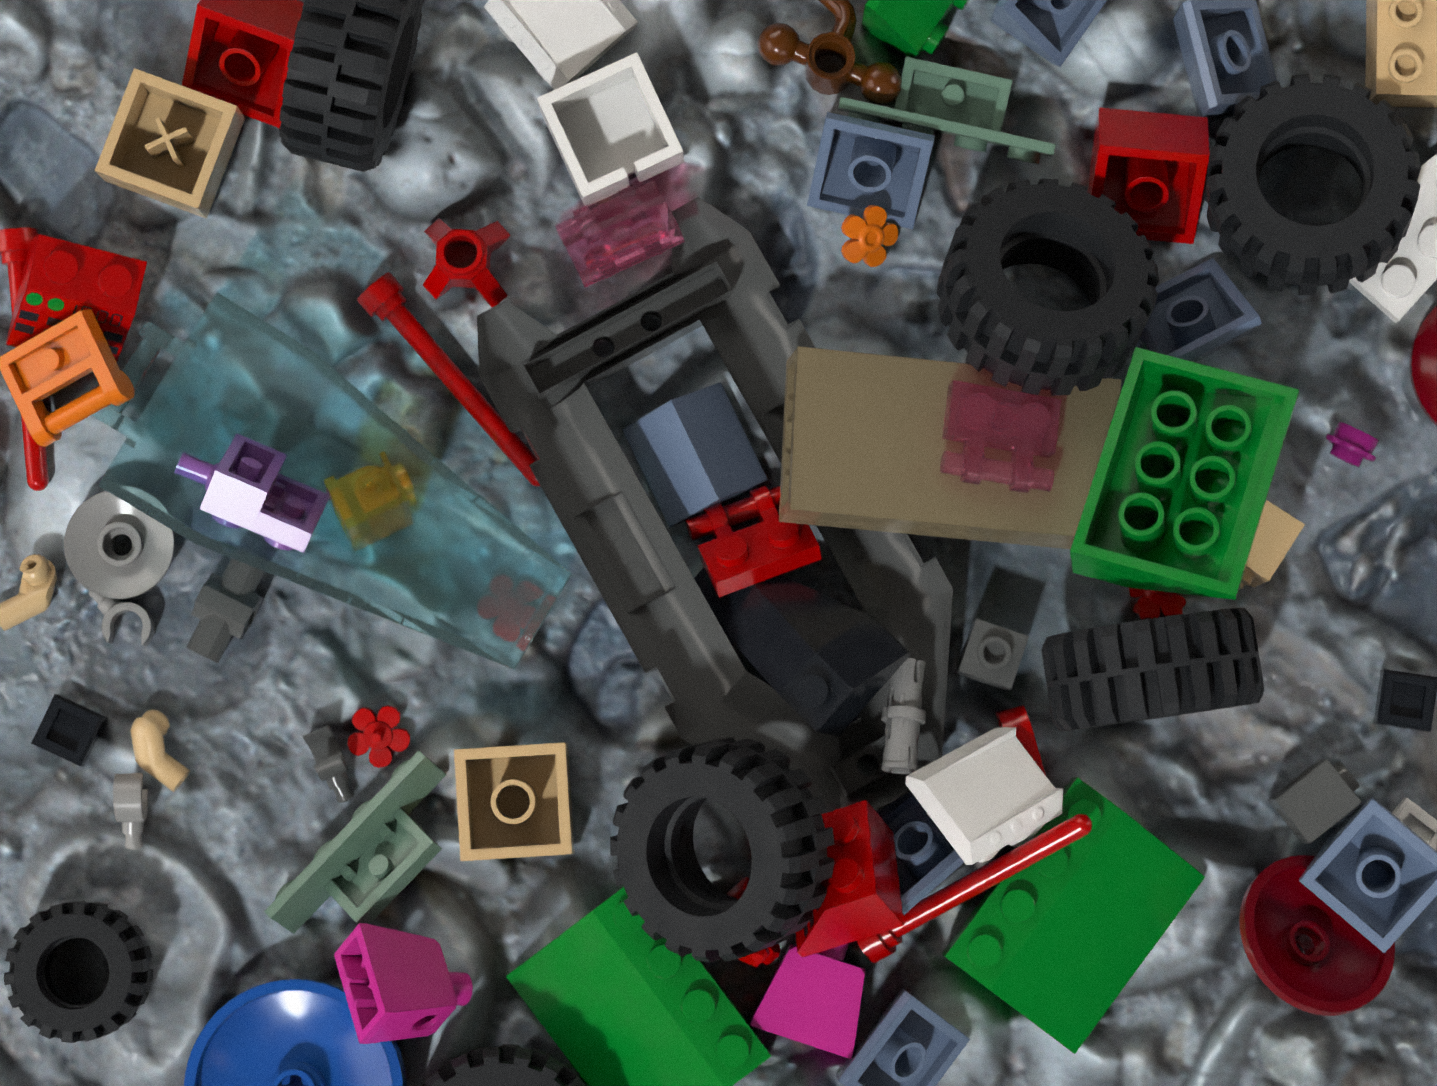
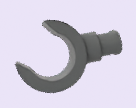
M327 725L303 735V739L315 759L316 764L313 766L321 781L326 780L329 789L334 791L337 802L343 803L353 798L354 792L348 784L350 779L346 773L348 767L330 726Z

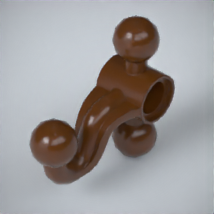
M819 0L834 15L835 23L831 32L818 35L810 44L800 41L797 32L784 23H775L766 27L759 36L757 45L759 53L764 60L771 65L783 66L792 61L804 65L807 82L812 89L820 94H838L851 83L859 86L861 93L871 103L884 105L896 99L901 91V75L890 63L876 62L865 66L855 62V51L851 44V39L855 32L857 18L854 7L849 0ZM824 55H835L842 60L844 67L838 72L827 73L819 69L815 62Z

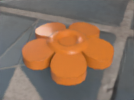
M869 205L863 212V219L854 214L845 218L841 226L842 233L851 239L843 244L841 252L847 261L858 263L863 259L864 263L870 267H877L885 261L887 253L881 245L892 246L898 239V228L895 224L886 222L887 213L885 209L877 205Z

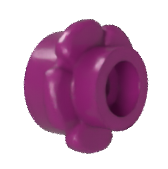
M1340 421L1333 435H1326V440L1334 444L1329 453L1334 457L1358 468L1363 459L1371 462L1375 461L1376 457L1372 453L1379 440Z

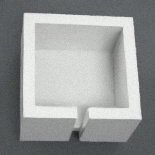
M637 52L537 98L540 112L585 208L629 188L628 176L634 173L640 183L684 163L683 149Z

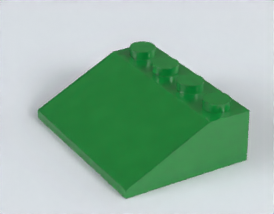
M1135 347L1070 549L1073 573L1127 588L1236 600L1298 399L1299 389Z
M1078 777L1071 778L1063 789L1062 814L1045 823L1033 838L1077 814H1085L1091 819L1092 829L1090 833L991 887L941 953L1074 1054L1205 878L1202 873Z
M624 887L506 976L587 1086H733L771 1057L770 1050L702 961H696L692 957V953L680 956L669 951L665 947L666 938L653 940L642 929L641 926L645 923L640 915L632 917L624 903V900L628 899Z

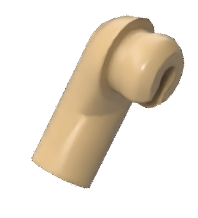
M32 554L21 562L19 569L23 572L19 593L0 603V627L4 631L46 611L50 606L57 581V573L53 563L44 556Z
M147 710L142 717L134 720L130 730L135 761L143 770L175 792L184 782L190 770L165 752L163 736L170 727L168 718L158 710Z

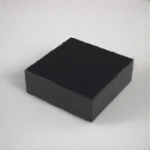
M1382 669L1373 724L1431 732L1437 692V677Z
M54 694L31 744L80 767H84L107 717L66 697Z

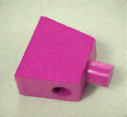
M359 923L334 953L359 1044L429 1036L437 1031L456 1009V1005L465 1006L472 996L473 986L470 976L464 972L448 971L441 945L434 938L372 924Z
M790 943L752 1015L750 1026L851 1059L855 1046L865 968L844 961L849 943L803 958L797 953V945Z

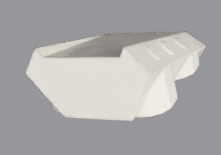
M488 0L484 6L497 22L502 34L509 41L515 43L532 63L535 71L554 90L575 81L638 25V21L620 0Z
M996 727L906 776V786L966 865L986 862L992 859L1006 845L1019 847L1030 841L1045 823L1062 814L1063 788H1055L1016 738L1017 727Z

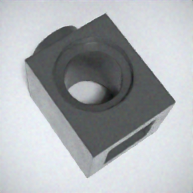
M976 618L971 623L955 674L1005 691L1010 690L1013 686L1029 636Z
M1328 759L1317 760L1268 799V802L1302 844L1312 843L1362 803L1354 793L1360 787L1354 776L1340 761L1332 765Z

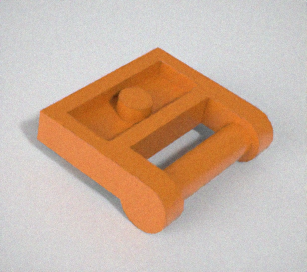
M92 309L78 311L0 356L2 376L34 441L42 447H47L61 439L62 431L110 404L120 406L134 398L135 395L133 384L130 378L120 370ZM94 372L99 383L98 387L51 413L47 411L42 401L43 399L87 374Z

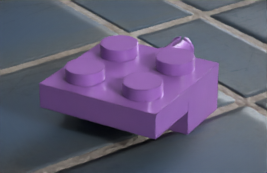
M237 433L219 463L213 465L183 452L174 474L182 475L205 485L206 494L200 509L210 513L216 522L229 528H246L262 535L264 540L271 546L286 551L295 549L302 553L305 552L330 498L329 494L280 474L287 454Z

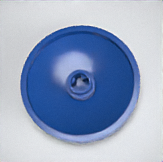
M289 979L268 982L242 992L228 1001L213 1015L200 1032L192 1048L186 1067L184 1086H407V1076L401 1051L396 1040L359 1044L343 988L317 980Z

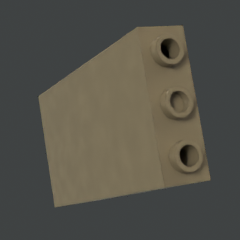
M798 346L786 361L779 522L1071 549L1120 397L1122 379L1102 378L1099 386L1087 391H1079L1078 387L1074 386L1070 395L1051 396L1050 390L1043 389L1040 390L1039 395L1021 392L1022 386L1008 382L1006 387L991 380L993 376L991 372L984 368L979 372L971 364Z

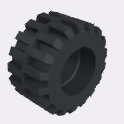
M68 902L50 906V909L38 912L29 919L30 923L26 927L18 930L13 937L17 940L14 948L7 950L5 961L10 962L9 972L4 973V985H11L13 995L8 997L12 1008H20L24 1014L20 1019L28 1027L36 1026L40 1029L39 1034L48 1039L56 1037L60 1038L61 1042L66 1043L87 1042L119 1030V1027L129 1023L137 1015L135 1011L140 1005L145 1003L149 995L146 992L147 984L153 980V969H149L148 958H151L152 954L150 946H144L141 936L144 935L138 925L133 926L127 920L128 915L120 910L110 909L108 904L100 902ZM73 938H85L94 942L103 951L109 966V979L103 994L87 1004H73L65 1000L54 988L50 977V963L54 952L60 944Z

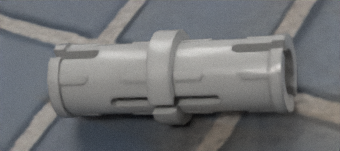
M907 658L889 679L887 707L882 708L881 721L886 723L885 748L881 769L885 772L911 774L918 770L920 725H924L926 719V711L921 709L922 685L926 664L922 660L916 661L914 658Z

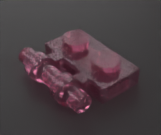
M654 180L635 189L631 184L617 191L618 197L589 209L588 205L572 211L574 217L555 225L563 245H565L584 287L607 279L622 270L653 256L660 255L666 250L685 242L679 225L663 195L660 194Z
M953 380L948 386L942 439L962 442L963 452L960 454L944 451L940 462V472L960 476L961 482L979 485L981 480L1007 484L1009 485V490L1028 493L1030 489L1050 492L1054 481V471L1034 467L1033 455L1050 458L1055 454L1061 399ZM990 447L1012 451L1011 462L985 458L984 448Z

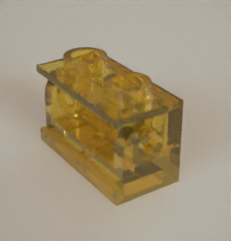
M385 451L379 453L382 464L381 468L378 466H365L337 480L334 475L323 480L330 505L354 552L414 524L410 508L418 504L414 495V486L402 462L391 465Z

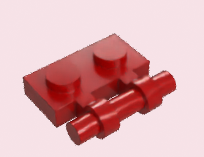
M766 485L750 490V497L723 507L719 502L706 508L704 514L685 520L692 541L710 534L714 537V540L697 546L700 560L719 597L822 559L819 543L809 525L779 522L777 510L780 505V486L769 490ZM756 517L760 521V523L735 532L731 529L734 525Z

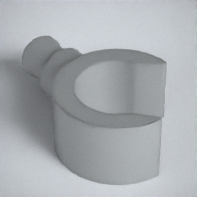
M89 591L90 597L97 602V608L104 615L101 628L107 643H113L115 634L114 624L117 618L125 612H135L141 618L143 624L141 645L145 647L149 645L155 633V623L147 609L132 602H121L119 599L106 598Z
M143 773L115 774L113 807L116 822H121L122 833L125 834V848L130 850L139 849L143 846L142 832H144V822L148 814V789H142Z

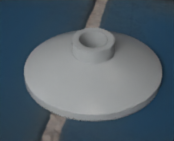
M127 489L103 491L83 502L72 515L64 537L65 557L74 577L89 591L111 599L133 598L155 587L167 573L175 550L174 531L163 509L149 497ZM127 535L132 541V549L128 554L119 556L113 549L114 541L119 536Z

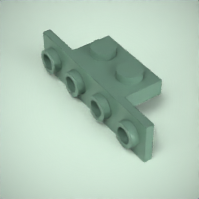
M906 57L901 76V91L896 98L894 108L844 97L840 98L838 110L849 112V117L880 123V120L902 124L901 128L930 135H933L934 131L954 135L953 146L985 153L987 143L1008 147L1007 158L1033 164H1039L1041 155L1049 157L1054 155L1056 144L1001 132L1013 81L1011 79Z
M419 750L411 759L402 762L393 771L390 781L372 799L364 802L356 809L352 820L334 839L327 841L317 850L314 860L294 880L287 882L280 888L275 900L264 912L272 920L294 934L332 896L357 924H371L441 851L442 848L409 814L447 774Z

